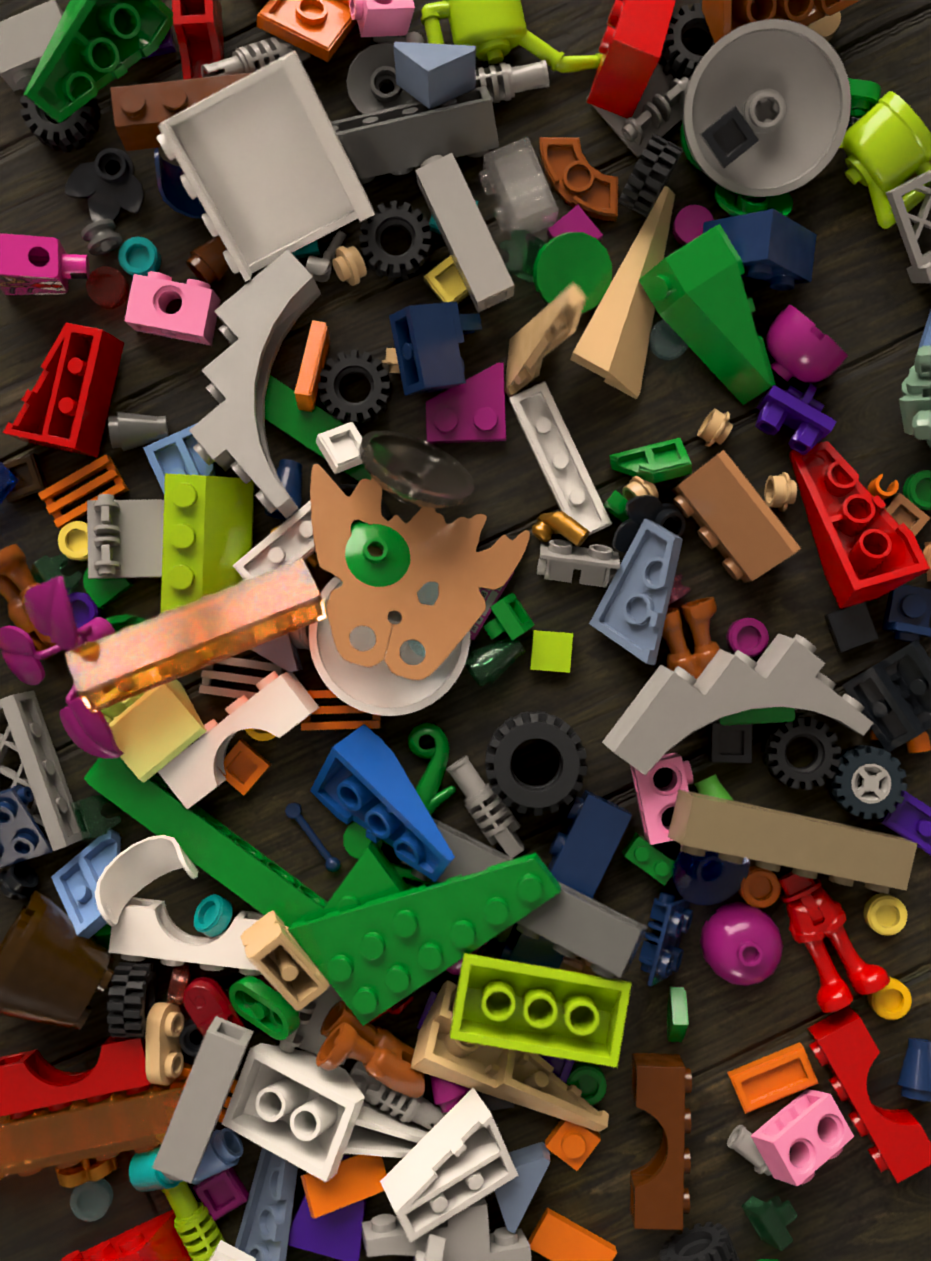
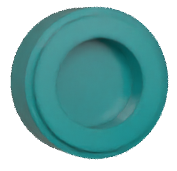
M132 237L126 240L120 247L118 254L119 263L123 270L131 277L134 274L147 276L148 272H157L161 265L160 253L147 238Z
M217 894L206 897L195 911V929L208 937L220 935L231 921L233 914L231 902Z

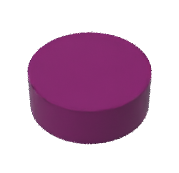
M700 205L684 207L677 214L673 223V235L680 245L685 246L702 235L704 222L714 220L712 214L708 209Z
M742 618L733 622L726 635L729 649L734 654L739 650L748 657H755L761 654L767 647L769 640L768 631L764 624L754 618Z

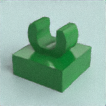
M511 593L490 607L496 618L483 627L491 639L506 631L511 640H514L535 624L515 594Z

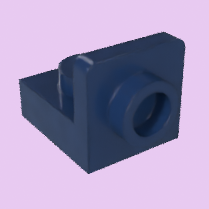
M903 584L890 591L882 630L895 632V640L910 643L915 640L919 641L920 637H931V628H928L931 614V589Z

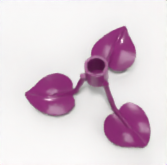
M63 576L33 586L24 595V605L34 627L41 634L50 636L51 642L57 645L43 651H36L33 640L27 632L15 626H4L0 628V649L3 659L11 672L20 681L28 685L40 684L45 678V670L40 660L62 650H67L76 660H89V663L67 694L65 701L68 706L60 711V718L65 731L80 749L99 758H119L124 753L116 745L111 728L100 709L85 698H76L95 666L104 660L100 653L116 642L115 630L102 617H95L77 629Z

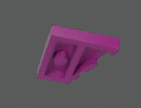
M496 363L465 380L466 383L450 388L426 401L428 444L506 441L503 363Z

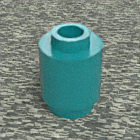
M160 1147L142 1149L132 1157L129 1165V1178L136 1190L148 1192L170 1189L182 1182L171 1180L164 1176L162 1172L152 1168Z

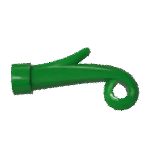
M423 723L414 727L410 732L408 745L416 756L431 759L415 790L429 814L432 815L444 801L456 792V787L448 786L438 792L449 758L448 738L441 728L434 724ZM425 734L430 735L434 739L435 747L422 749L419 746L420 737Z

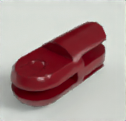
M208 977L196 978L186 987L183 994L185 1010L203 1037H205L208 1028L216 1016L245 1027L222 987L214 979Z

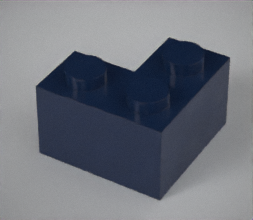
M771 209L704 222L703 233L720 224L742 260L745 274L741 275V278L762 279L770 283V288L781 291L792 290L795 284L811 282L817 234L778 211Z

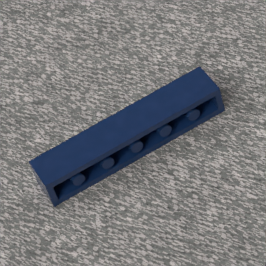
M587 790L584 791L581 798L575 796L566 813V818L571 820L564 834L558 831L550 846L549 854L553 855L548 870L557 881L593 898L632 817L631 813L627 809ZM517 930L513 941L507 939L506 943L503 944L497 959L559 969L565 956L553 949L554 942L541 935L539 939H533Z

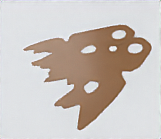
M314 464L311 471L310 501L319 566L323 570L333 574L343 582L340 587L332 590L326 607L337 651L344 660L364 667H373L384 660L390 671L397 676L411 680L425 679L444 662L485 612L486 603L479 588L496 590L505 585L526 550L530 532L524 530L514 540H510L506 535H503L491 548L476 552L481 530L487 520L486 515L476 514L470 519L460 517L454 522L447 524L444 516L435 511L434 500L430 499L408 523L405 524L398 515H394L391 520L387 521L381 514L383 487L381 475H376L371 480L361 479L351 496H346L319 464ZM354 520H359L369 525L381 524L388 526L405 539L410 550V565L406 574L398 582L389 586L375 587L361 582L352 574L346 562L345 549L352 535L351 524ZM375 546L368 548L370 555L374 557L382 555L380 548ZM427 582L438 583V598L432 606L421 604L417 596V592ZM389 612H399L402 616L401 622L399 624H391L388 621ZM358 626L371 628L376 636L374 647L368 651L355 649L350 642V634L354 628ZM416 640L424 646L425 658L420 664L409 665L401 659L400 647L405 641Z

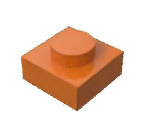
M561 1119L546 1138L545 1147L578 1171L599 1144L601 1137L600 1133L595 1130Z

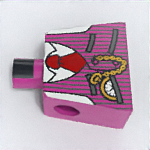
M0 233V289L5 295L68 293V279H89L88 255L67 254L59 239Z

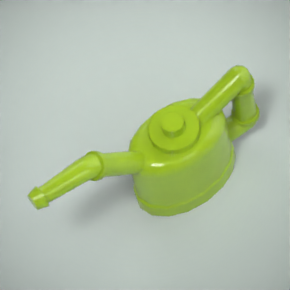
M443 0L428 3L421 10V23L425 27L428 43L444 44L439 21L448 18L454 45L476 46L477 59L488 61L489 64L500 63L511 49L519 45L540 60H546L547 65L551 67L553 72L556 70L561 73L598 69L603 55L596 53V55L564 56L565 53L562 51L558 52L527 30L520 0Z
M889 91L879 99L872 109L846 130L839 147L843 148L848 156L845 159L846 165L849 168L845 172L846 177L854 185L859 181L868 187L877 222L884 229H888L896 223L886 192L902 185L915 173L919 176L931 170V132L900 96ZM931 181L925 183L923 186L929 188ZM915 190L903 195L902 199L907 213L924 200L926 195Z

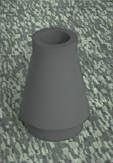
M118 412V416L108 417L112 448H122L123 451H127L169 436L166 416Z

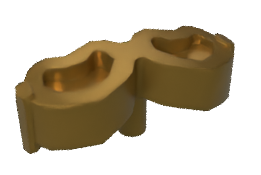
M114 1151L111 1152L109 1157L90 1165L88 1154H83L80 1156L81 1167L60 1168V1166H57L55 1170L59 1184L63 1187L73 1188L88 1181L94 1182L104 1178L118 1168V1163Z

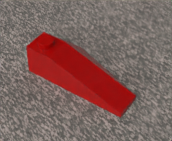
M828 441L816 444L806 455H802L795 450L790 452V460L824 574L840 609L876 599L926 573L930 569L913 532L904 523L899 525L884 509L887 504L878 495L876 497L871 495L859 482V474Z

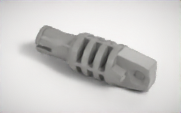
M271 37L236 48L230 58L201 65V75L204 78L255 72L294 50L302 64L311 55L278 37Z
M546 60L511 67L510 64L505 62L499 63L498 66L489 65L488 68L479 67L476 70V88L486 86L494 103H499L501 100L509 101L518 92L543 87L547 88L549 87V74Z
M466 755L450 765L446 770L451 774L466 798L463 800L465 802L464 806L490 844L493 846L498 842L505 853L512 858L523 852L524 844L515 832L521 825L508 806L502 803V799L495 795L490 783H484L469 761V757Z
M360 1061L355 1063L349 1073L352 1080L365 1096L364 1100L373 1106L377 1104L379 1109L384 1112L386 1110L389 1111V1115L393 1117L398 1116V1119L403 1123H409L412 1120L430 1131L448 1113H442L439 1106L425 1099L423 1095L413 1099L391 1090L369 1076L363 1067V1063Z

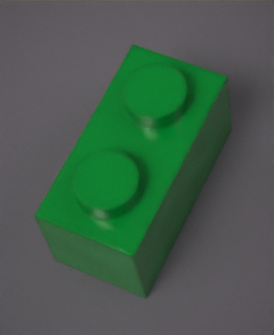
M637 833L633 835L622 850L624 857L664 886L679 867L676 861L654 845H650L646 839Z

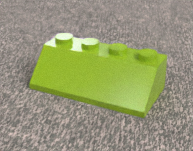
M165 473L160 637L206 639L245 637L250 625L251 587L233 565L252 550L255 482L253 480L245 484L241 478Z
M464 953L451 1020L450 1039L617 1068L631 982Z

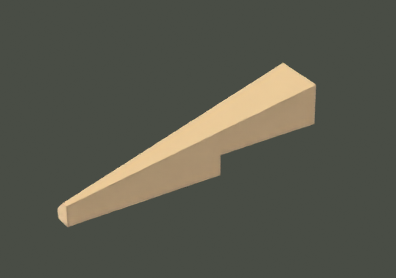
M664 186L570 359L605 378V383L635 399L638 398L641 391L655 307L640 284L639 279L664 259L675 194L666 186Z
M574 283L510 338L504 392L509 398L538 377L543 357L576 331L586 297Z
M449 980L443 983L419 1030L411 1069L470 1089L474 1088L476 1091L598 1132L608 1127L609 1114L605 1110L598 1111L581 1097L582 1091L575 1085L568 1086L552 1072L554 1067L538 1054L450 1039L457 985Z

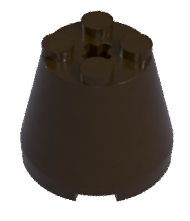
M37 891L32 893L28 906H23L0 943V1015L65 1028L74 1027L80 1030L92 1010V1007L89 1005L93 999L94 992L102 994L114 971L111 968L115 959L111 957V953H108L109 950L93 936L89 939L77 936L68 914L52 899Z

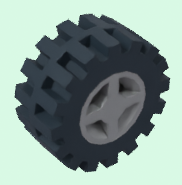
M857 745L855 748L843 750L844 754L841 756L837 755L836 759L841 760L839 767H833L832 772L835 775L832 779H827V787L831 788L832 792L829 794L840 808L864 819H871L872 817L879 819L885 817L884 813L886 812L893 813L896 810L894 807L896 803H902L904 797L901 796V792L907 791V784L903 783V778L907 776L905 770L900 769L901 763L899 760L892 757L891 753L873 746ZM862 778V785L858 787L860 785V779Z

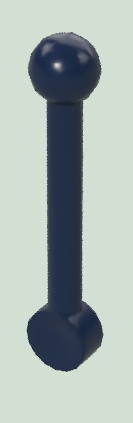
M296 802L288 804L285 809L286 815L291 819L295 818L326 861V869L329 872L338 871L341 866L340 860L330 855L301 815V805Z

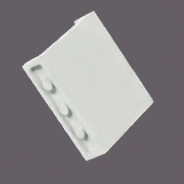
M295 50L168 118L158 126L162 132L158 136L162 149L170 160L177 159L184 171V174L180 176L184 188L192 199L199 198L206 211L202 214L206 227L213 237L218 235L221 237L227 248L223 255L228 266L234 274L240 272L245 282L251 279L252 273L271 264L287 249L292 253L356 219L362 222L375 215L370 200Z

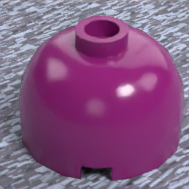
M790 304L784 311L782 310L769 327L766 337L767 350L775 360L771 364V368L787 382L792 377L804 383H816L826 379L848 357L844 350L827 334L824 335L815 327V324Z
M742 902L722 905L715 910L716 913L711 916L709 921L706 920L700 938L703 958L714 973L731 984L742 986L761 983L774 974L781 962L783 943L779 928L771 917L760 908Z

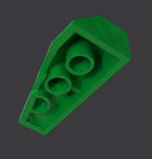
M719 224L664 258L640 278L639 282L659 315L744 405L776 384L764 340L761 336L757 335L751 313L755 311L752 298L747 299L741 275L745 274L742 260Z

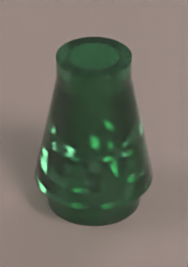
M507 636L504 639L471 651L470 657L466 659L465 666L480 687L487 683L492 685L525 653V650L517 638L511 640Z

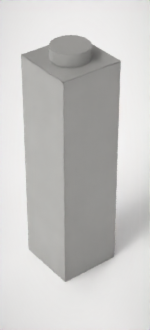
M453 153L444 157L442 155H435L426 159L421 164V168L415 170L417 184L477 312L479 313L513 297L514 283Z
M217 1016L214 1018L205 1034L153 1164V1169L162 1172L164 1176L171 1180H183L190 1184L192 1183L254 1031Z

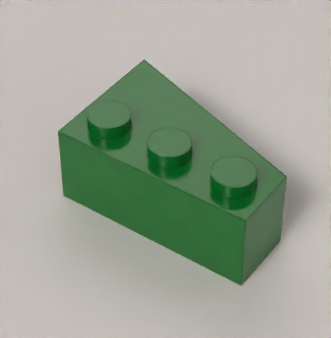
M371 841L333 893L322 913L325 915L336 910H341L342 912L362 906L367 901L406 891L410 888L378 844Z

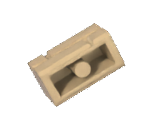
M271 911L245 930L240 937L248 960L296 1011H299L326 991L329 987V982L288 931L289 927L285 926L284 922L274 911Z

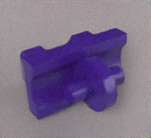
M809 383L803 391L791 385L784 391L773 385L766 396L761 398L756 407L760 410L755 425L756 428L773 436L779 431L782 424L795 430L788 444L790 448L802 455H806L817 443L832 431L837 421L821 412L824 404L813 398L817 386Z

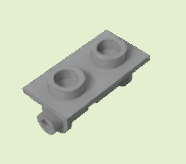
M553 539L549 543L541 542L537 575H544L545 580L571 583L573 570L577 569L581 570L579 584L607 588L617 569H620L619 552H614L612 548L599 544L590 545L589 548L573 546V543L562 539Z

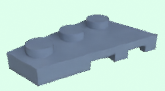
M644 519L620 564V569L617 570L589 624L646 664L655 665L683 539L648 519Z

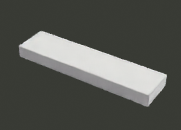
M544 381L510 397L509 402L560 511L565 512L590 531L589 535L611 526L610 518L546 382Z

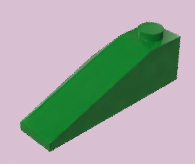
M70 0L23 95L57 123H61L97 96V92L114 79H119L128 72L127 69L143 57L147 58L155 52L173 25V11L161 0Z

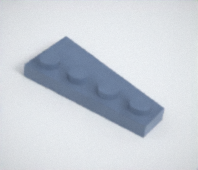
M263 1147L235 1248L256 1258V1261H286L298 1166Z

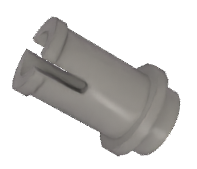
M738 1125L730 1134L727 1146L754 1165V1171L758 1174L765 1173L767 1176H770L771 1172L751 1138L752 1133L743 1125Z

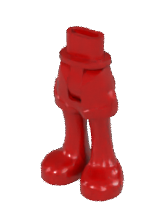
M792 871L778 879L785 893L781 899L786 903L790 920L789 931L797 943L805 944L820 977L817 1003L822 1012L831 1013L841 1010L853 1001V995L848 985L839 975L823 941L825 937L829 938L844 965L850 984L856 993L861 995L872 994L889 984L890 978L883 967L868 964L858 955L843 925L847 920L845 911L841 904L834 901L821 887L822 883L819 879L814 880L792 873Z

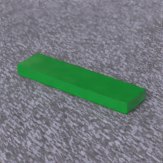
M271 375L269 376L265 395V420L325 459L316 444L317 435L344 424L316 405L312 412L298 410L295 391ZM363 436V440L372 453L370 460L343 471L358 482L361 479L371 480L376 475H382L393 458L392 455Z

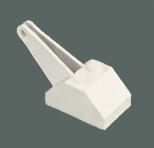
M264 1043L250 1048L222 1125L325 1182L336 1175L344 1154L404 1158L429 1132V1129L412 1121L403 1123L398 1119V1116L393 1117L389 1115L388 1111L384 1112L379 1107L364 1102L365 1096L345 1069L338 1066L333 1070H324L317 1066L316 1054L294 1049L293 1053H288L281 1050L278 1046Z

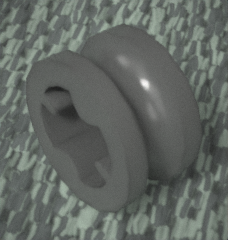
M101 219L95 221L81 231L83 240L89 242L87 249L91 255L109 253L122 244L123 239L121 235L114 232L116 225L113 220Z

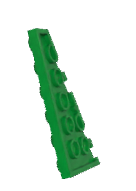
M534 853L489 866L484 871L463 877L461 874L447 878L446 882L428 887L423 885L367 901L364 905L342 912L341 910L326 913L324 917L307 922L306 920L292 923L288 931L364 1026L461 960L464 953L470 954L557 895L561 890V885L539 856Z

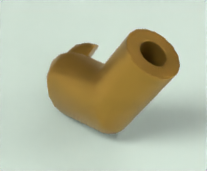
M561 511L541 514L537 518L538 522L532 527L533 535L542 542L549 541L552 534H561L577 547L586 540L590 533L588 529Z

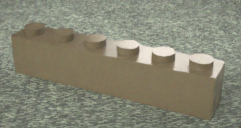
M681 789L678 790L668 833L669 838L681 844L680 851L704 857L706 850L718 852V858L721 860L742 864L743 858L756 860L755 865L757 867L776 872L780 871L781 865L792 867V873L817 879L818 873L829 875V881L845 886H853L854 880L865 882V888L889 894L890 887L907 891L918 844L893 834Z

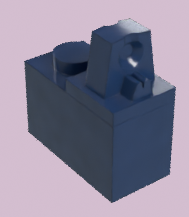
M457 302L407 306L389 315L405 396L445 391L466 383L464 376L465 365L460 355L458 344L465 342L463 335H470L475 331L482 330L480 313L459 314Z

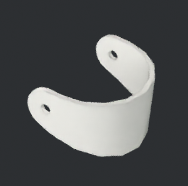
M159 835L143 839L118 854L104 869L97 882L95 897L101 915L110 926L118 923L122 909L130 899L158 877L180 868H184L192 879L198 877V870L175 838Z

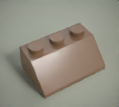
M724 450L672 490L676 496L673 499L674 504L686 518L693 517L701 527L697 531L700 538L710 549L716 547L725 558L722 562L723 567L736 581L739 579L744 583L754 581L801 549Z

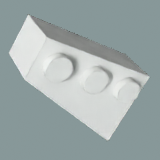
M472 1088L380 1182L411 1243L518 1176V1173L492 1114L475 1089Z

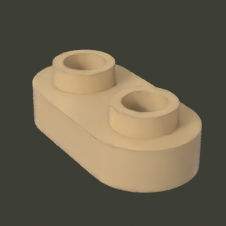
M157 1002L151 1007L147 1016L145 1071L147 1080L152 1084L170 1085L179 1077L183 1070L184 1057L181 1053L179 1038L184 1026V1017L179 1006L175 1003Z

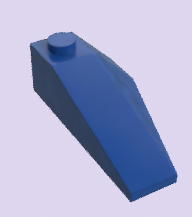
M365 724L332 747L310 792L339 820L347 825L351 821L356 822L366 829V837L375 843L382 839L394 847L397 858L434 882L440 879L455 856L394 752L384 743L382 738L373 733Z

